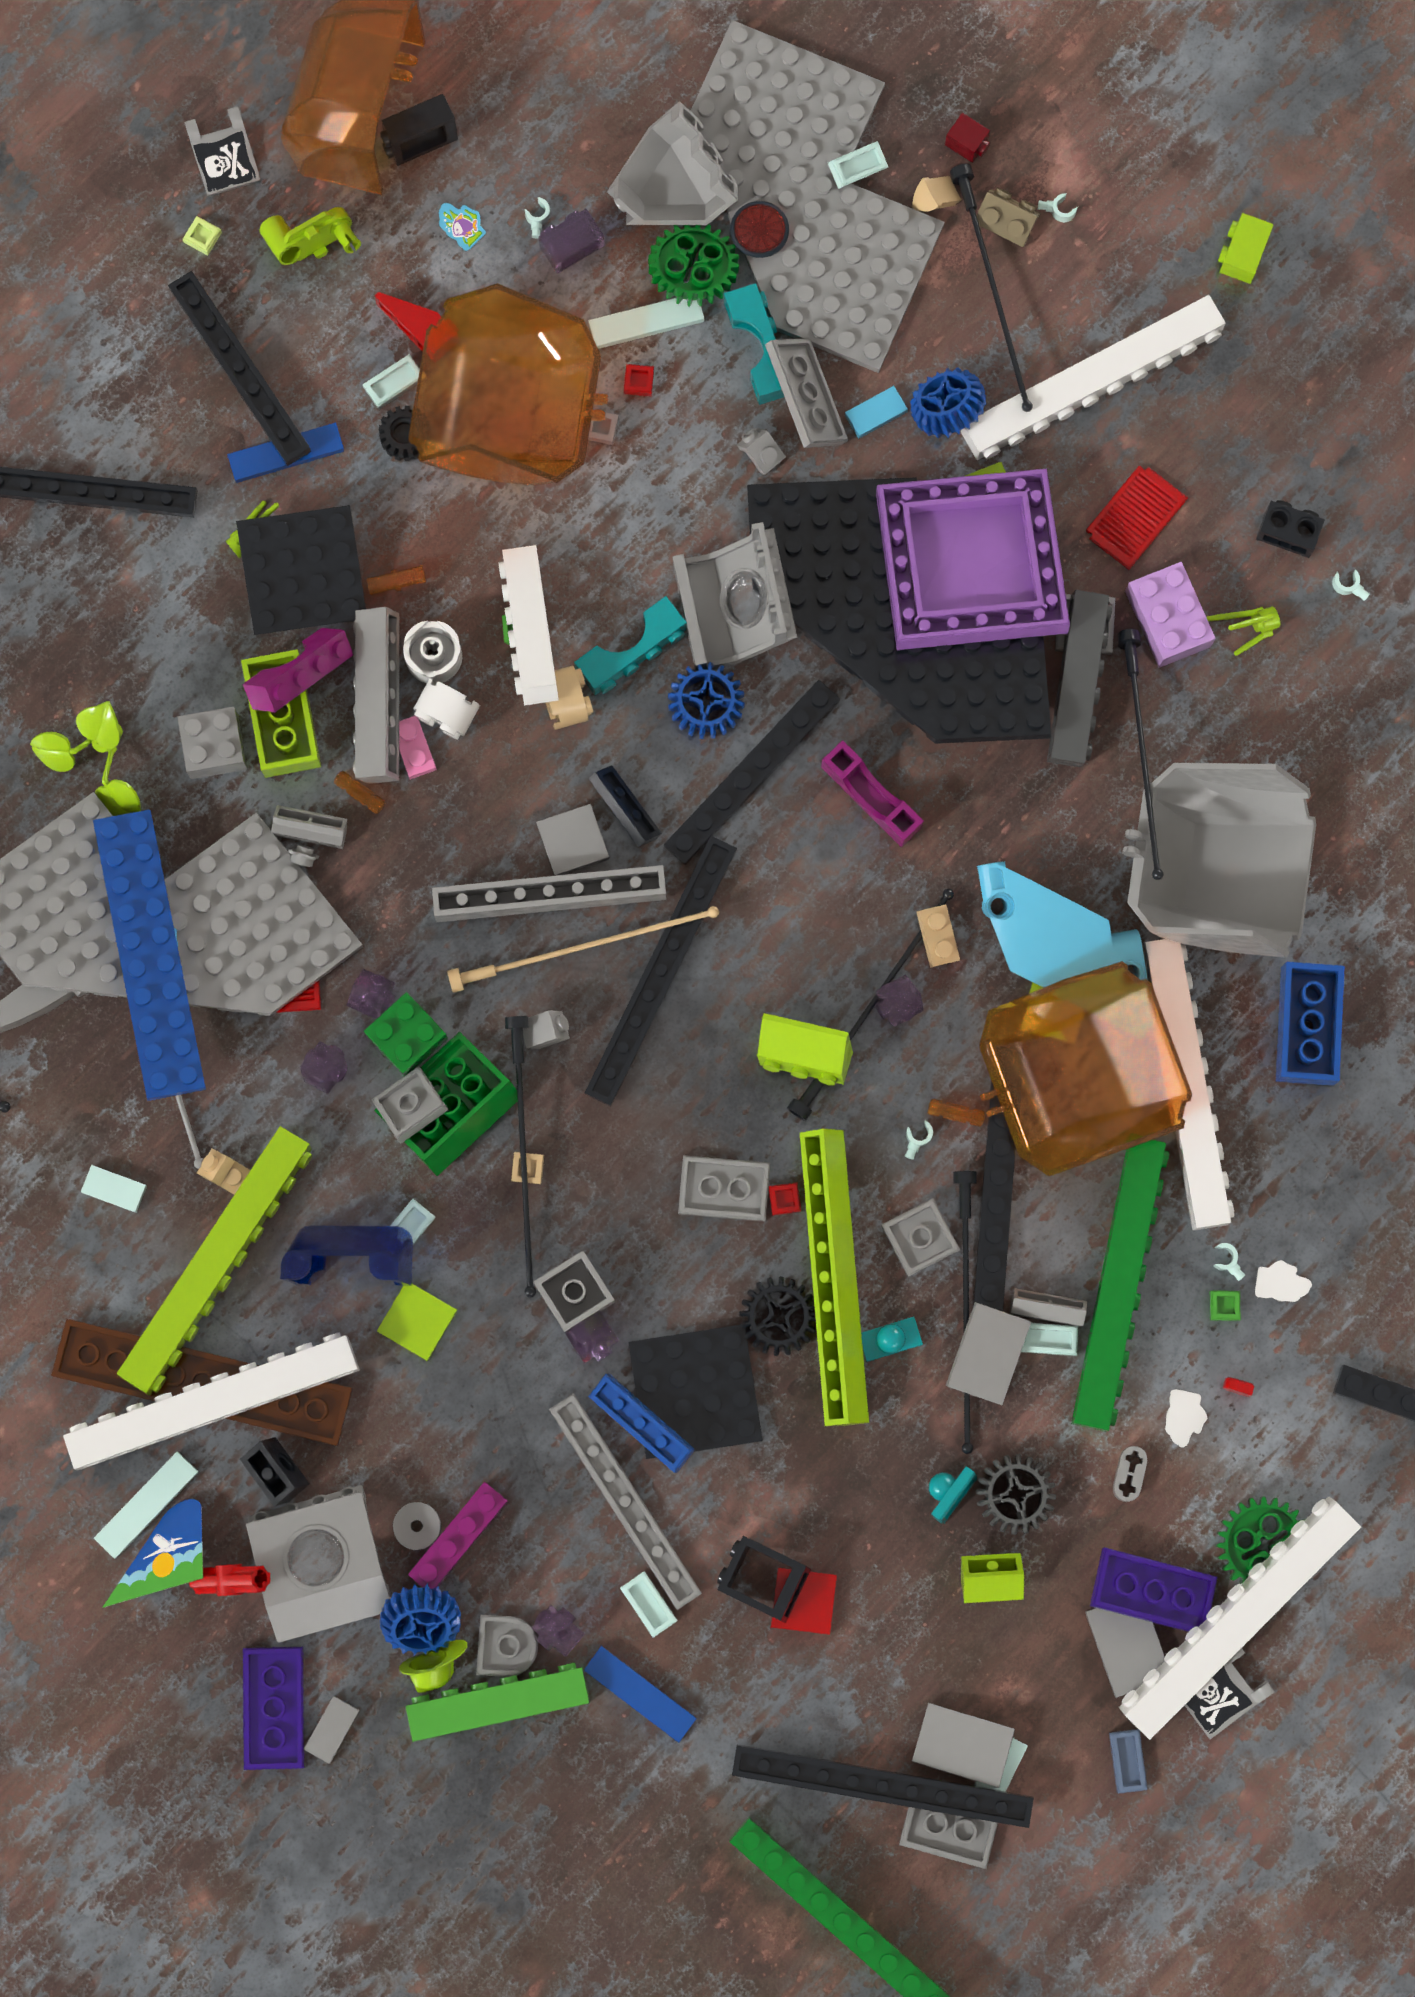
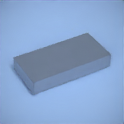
M1140 1730L1109 1732L1117 1793L1148 1790Z

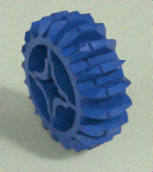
M959 367L953 372L949 368L941 374L937 371L936 376L932 378L927 377V382L919 383V390L912 392L913 399L910 401L911 415L921 431L927 433L928 436L934 434L937 438H940L943 434L949 438L954 432L960 435V430L964 428L970 429V423L978 422V415L984 414L983 408L987 405L985 389L979 378L975 374L970 373L968 369L961 371Z
M709 662L708 669L703 670V665H698L697 671L694 672L688 666L686 667L687 677L682 673L677 675L680 683H671V688L675 692L668 693V699L674 702L668 705V709L672 712L677 711L672 715L674 722L683 719L679 724L680 730L690 726L689 736H693L695 731L698 730L700 731V739L705 738V732H710V737L715 739L716 730L718 729L722 735L727 734L725 725L735 728L736 723L732 718L741 719L742 713L737 709H743L745 702L738 699L743 698L745 693L743 690H736L741 686L740 680L730 682L734 677L732 671L724 676V666L720 665L717 671H714L713 663ZM704 681L703 687L699 691H690V694L685 693L691 685ZM713 682L720 684L727 691L730 699L724 698V695L717 694L713 690ZM707 689H709L711 702L707 705L706 712L704 713L702 700L703 696H706ZM683 703H689V706L697 708L700 712V720L692 717L684 708ZM728 708L721 717L709 721V716L713 711Z
M414 1584L412 1589L408 1590L403 1587L401 1593L393 1592L391 1599L385 1600L384 1607L380 1613V1629L382 1634H384L386 1642L391 1643L393 1649L400 1648L403 1654L407 1651H412L414 1656L417 1652H424L427 1656L428 1651L433 1650L438 1653L440 1646L448 1648L449 1642L456 1640V1635L461 1627V1611L456 1599L451 1597L448 1591L441 1592L439 1586L430 1589L428 1584L423 1588H418Z

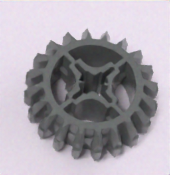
M1020 1454L1015 1455L1014 1463H1011L1009 1455H1005L1003 1457L1004 1466L997 1459L994 1460L993 1465L996 1471L994 1472L986 1467L984 1472L990 1478L988 1480L982 1477L978 1479V1482L986 1485V1488L976 1490L977 1495H985V1500L978 1501L977 1506L987 1504L988 1510L984 1511L981 1515L983 1517H987L990 1514L994 1516L989 1523L991 1526H995L998 1521H1001L1000 1532H1005L1007 1526L1011 1525L1012 1535L1017 1534L1018 1526L1020 1525L1024 1534L1029 1533L1028 1523H1031L1034 1529L1040 1528L1036 1518L1039 1517L1042 1521L1046 1522L1049 1518L1043 1513V1510H1054L1052 1505L1046 1504L1047 1499H1056V1494H1047V1489L1054 1488L1055 1483L1045 1484L1044 1479L1050 1477V1472L1047 1471L1040 1475L1038 1472L1043 1467V1464L1039 1462L1034 1468L1030 1467L1033 1458L1030 1456L1027 1457L1024 1464H1021L1022 1458ZM1015 1470H1021L1031 1475L1037 1482V1485H1022L1015 1474ZM1006 1472V1490L1001 1494L992 1496L995 1481L1002 1473ZM1013 1486H1016L1017 1490H1030L1029 1493L1023 1494V1497H1019L1021 1499L1019 1504L1013 1498L1002 1499V1496L1013 1492L1011 1490ZM1040 1493L1037 1508L1027 1517L1025 1512L1026 1499L1031 1495ZM1003 1502L1011 1504L1018 1520L1010 1519L1001 1514L995 1504Z

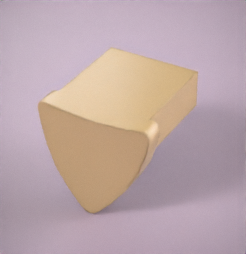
M950 176L931 179L925 177L922 178L916 188L912 208L917 211H933L939 208L955 206L961 201V198Z

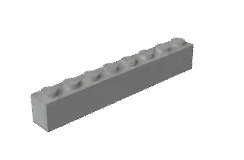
M663 865L435 887L432 888L436 922L660 901L666 900L664 868Z

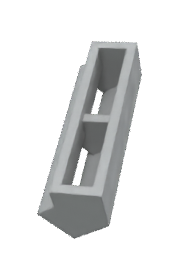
M277 805L273 815L271 833L278 837L343 849L347 833V819Z
M1014 1288L1009 1314L1083 1327L1087 1312V1301Z

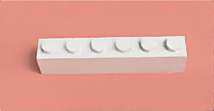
M532 545L502 550L504 561L498 562L501 579H506L507 584L502 585L504 602H510V607L505 608L507 625L513 624V630L508 631L510 648L516 647V654H511L513 671H519L520 677L514 678L517 695H523L524 706L559 701L537 547Z

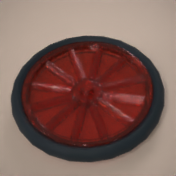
M754 201L745 204L735 213L730 225V234L735 246L742 253L755 258H765L776 254L784 247L789 236V223L784 212L776 205L765 201Z

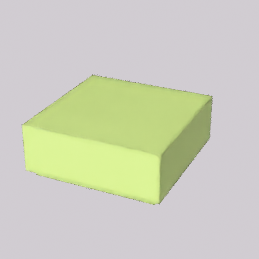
M196 216L183 237V242L208 256L222 231L215 225Z

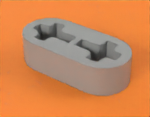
M1138 1446L1125 1448L1119 1457L1113 1483V1493L1118 1500L1123 1502L1135 1500L1141 1492L1147 1466V1455ZM1133 1451L1137 1452V1458L1141 1459V1463L1134 1465L1132 1473L1128 1472L1130 1462L1126 1460V1455H1132ZM1128 1475L1132 1476L1130 1486L1134 1488V1493H1128L1127 1497L1123 1496V1491L1119 1489V1485L1126 1483Z

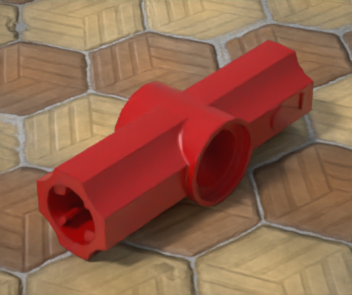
M242 1564L203 1567V1579L189 1582V1586L195 1591V1594L231 1596L244 1593L264 1592L268 1584H270V1572H267L264 1566H242Z

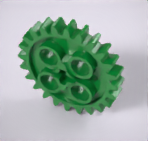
M709 224L705 229H700V225H695L694 228H690V225H684V229L681 230L677 225H674L673 233L664 230V238L656 237V245H651V253L648 256V273L652 275V284H658V292L667 290L666 299L676 296V304L686 299L688 307L691 306L693 300H697L700 307L703 304V299H707L709 303L713 304L714 295L722 299L724 290L727 292L731 291V285L736 283L739 272V254H735V244L729 245L730 237L720 238V229L714 233L710 232L711 225ZM702 245L703 247L699 251L698 261H695L694 263L698 247ZM693 266L689 282L684 283L688 277L689 268Z
M1261 1496L1259 1505H1257L1253 1498H1249V1507L1246 1508L1244 1504L1238 1503L1239 1513L1237 1514L1229 1510L1228 1514L1232 1520H1221V1523L1227 1529L1226 1531L1217 1532V1535L1223 1537L1224 1541L1215 1544V1547L1224 1549V1553L1217 1556V1558L1226 1559L1228 1562L1223 1566V1571L1233 1570L1230 1580L1234 1581L1240 1577V1584H1242L1249 1577L1248 1574L1253 1568L1254 1560L1258 1557L1266 1560L1270 1556L1269 1553L1273 1546L1278 1542H1284L1291 1535V1529L1301 1520L1297 1521L1295 1519L1299 1510L1295 1509L1290 1513L1287 1512L1289 1508L1288 1502L1278 1507V1498H1273L1270 1505H1268L1266 1497ZM1267 1516L1273 1517L1276 1521V1528L1271 1533H1267L1262 1527V1522ZM1243 1531L1248 1532L1251 1537V1543L1246 1548H1241L1237 1543V1536ZM1281 1531H1287V1535L1268 1545V1552L1266 1550H1259L1246 1560L1242 1559L1243 1554L1261 1545V1538L1263 1540H1270Z

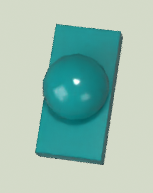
M915 1317L886 1324L861 1333L866 1362L923 1345Z
M966 1466L957 1479L951 1474L942 1472L935 1474L929 1482L930 1495L935 1500L940 1501L931 1513L934 1519L941 1524H945L978 1479L974 1471Z

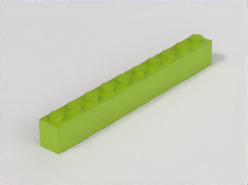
M281 1126L278 1128L118 1370L117 1375L149 1396L153 1391L157 1393L166 1381L164 1374L169 1366L175 1367L183 1354L180 1351L186 1341L191 1342L199 1330V1327L196 1325L202 1316L207 1317L213 1310L216 1303L213 1299L219 1291L223 1293L230 1284L232 1277L229 1275L235 1266L239 1268L247 1258L248 1252H246V1249L250 1243H256L264 1231L263 1223L267 1217L272 1218L280 1207L278 1200L284 1192L288 1194L297 1180L294 1176L299 1168L305 1169L310 1162L312 1148L309 1143Z
M818 1129L800 1132L825 1426L869 1423L844 1130Z

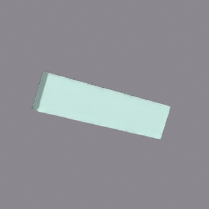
M676 298L588 321L595 348L600 349L704 322V316L697 300H693L691 306L688 307L686 299L676 304Z
M177 1451L94 1539L116 1559L188 1485L199 1471Z

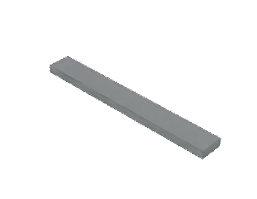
M574 1393L550 1408L551 1414L676 1609H680L702 1593Z

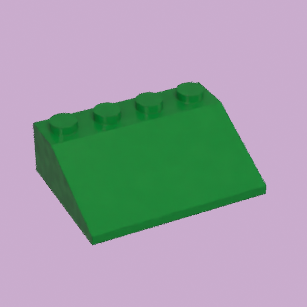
M460 1031L421 1067L448 1108V1111L404 1141L436 1176L442 1173L518 1101L517 1089L510 1080ZM376 1108L374 1111L383 1119L382 1115Z

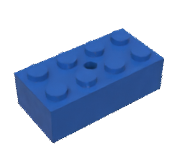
M1286 962L1281 967L1276 1082L1334 1086L1340 1081L1345 966ZM1304 1021H1310L1313 1029L1307 1028Z

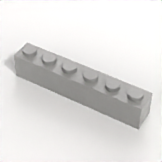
M388 607L356 610V620L353 624L355 633V649L353 651L355 661V676L353 678L355 689V704L353 706L355 717V732L353 734L355 760L353 762L355 779L368 784L399 781V613Z

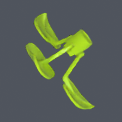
M110 701L85 708L79 712L76 717V724L81 734L87 740L75 748H70V742L67 737L56 732H44L31 740L30 745L37 757L47 767L58 772L71 770L76 762L73 754L78 753L91 743L98 752L104 753L108 751L102 777V784L104 786L98 787L95 790V794L113 816L141 811L140 799L132 786L122 780L114 779L110 782L108 781L113 756L117 751L116 746L119 744L123 734Z

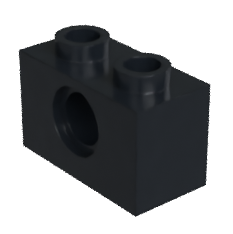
M276 1437L260 1441L240 1458V1461L274 1507L290 1502L310 1484Z

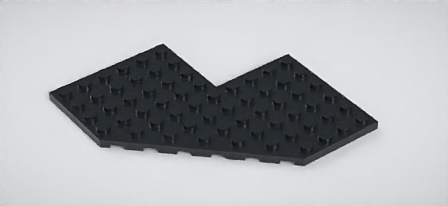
M917 477L747 485L750 535L752 524L763 522L765 530L774 528L794 624L805 633L804 636L821 650L824 649L832 655L839 665L851 675H856L865 683L868 689L880 699H885L896 709L897 713L912 725L915 724L926 733V737L935 744L1051 738L1043 636L904 650L896 649L876 489L877 485L917 481ZM752 573L753 593L761 600L764 599L766 601L763 582L756 574Z

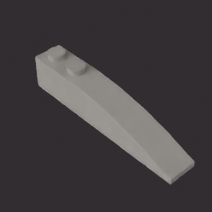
M21 985L0 1000V1033L40 1017L75 995L81 997L86 992L77 991L76 993Z

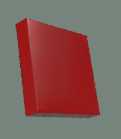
M778 1568L773 1608L792 1569ZM810 1572L787 1622L784 1623L772 1617L771 1628L830 1635L837 1575Z

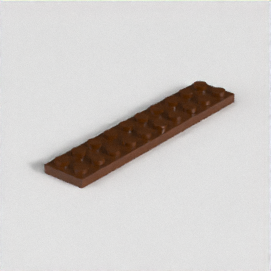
M66 1318L51 1376L155 1401V1397L171 1392L172 1397L184 1393L182 1388L199 1382L200 1386L212 1383L211 1377L225 1372L228 1373V1376L240 1373L239 1367L250 1363L182 1347L180 1351L183 1354L175 1367L169 1366L164 1374L166 1381L157 1393L153 1391L149 1396L117 1375L118 1370L140 1339V1336ZM326 1382L225 1419L338 1446L353 1388Z

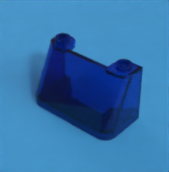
M305 1226L299 1230L282 1258L280 1279L295 1285H311V1278L315 1273L322 1270L326 1271V1256H369V1269L374 1277L384 1281H394L396 1286H412V1236L409 1231L398 1226Z

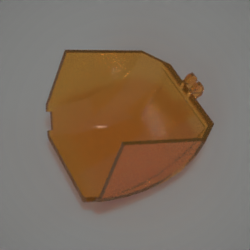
M339 0L328 7L310 28L281 131V142L285 149H287L301 175L382 195L383 186L374 150L377 127L390 80L410 82L414 77L408 70L394 68L395 63L415 66L418 63V59L415 56L399 52L401 41L422 47L425 45L418 0Z
M498 283L448 298L443 304L446 310L436 326L430 324L426 330L408 437L410 443L415 445L419 452V461L433 467L474 478L524 485L558 483L584 465L591 421L605 420L606 415L600 409L593 410L594 404L604 405L608 402L607 394L596 393L601 354L584 319Z
M1123 961L1063 979L988 1010L979 1048L995 1090L981 1094L980 1097L985 1101L994 1098V1096L998 1097L1001 1106L988 1109L986 1111L987 1116L990 1117L1003 1112L1018 1155L1047 1176L1061 1173L1184 1128L1185 1120L1182 1118L1186 1102L1191 1101L1192 1097L1186 1075L1152 983L1147 979L1140 980L1128 971V965Z

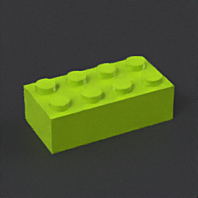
M298 649L241 660L245 682L262 670L275 668L294 660L300 655ZM307 689L276 712L253 710L249 702L260 768L265 778L321 767Z

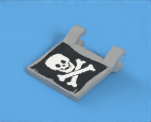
M238 106L227 109L232 127L200 135L195 119L184 122L208 197L261 181Z
M1242 1648L1184 1705L1209 1739H1212L1255 1705L1275 1692L1267 1680L1254 1690L1249 1687L1232 1664V1662L1245 1654Z

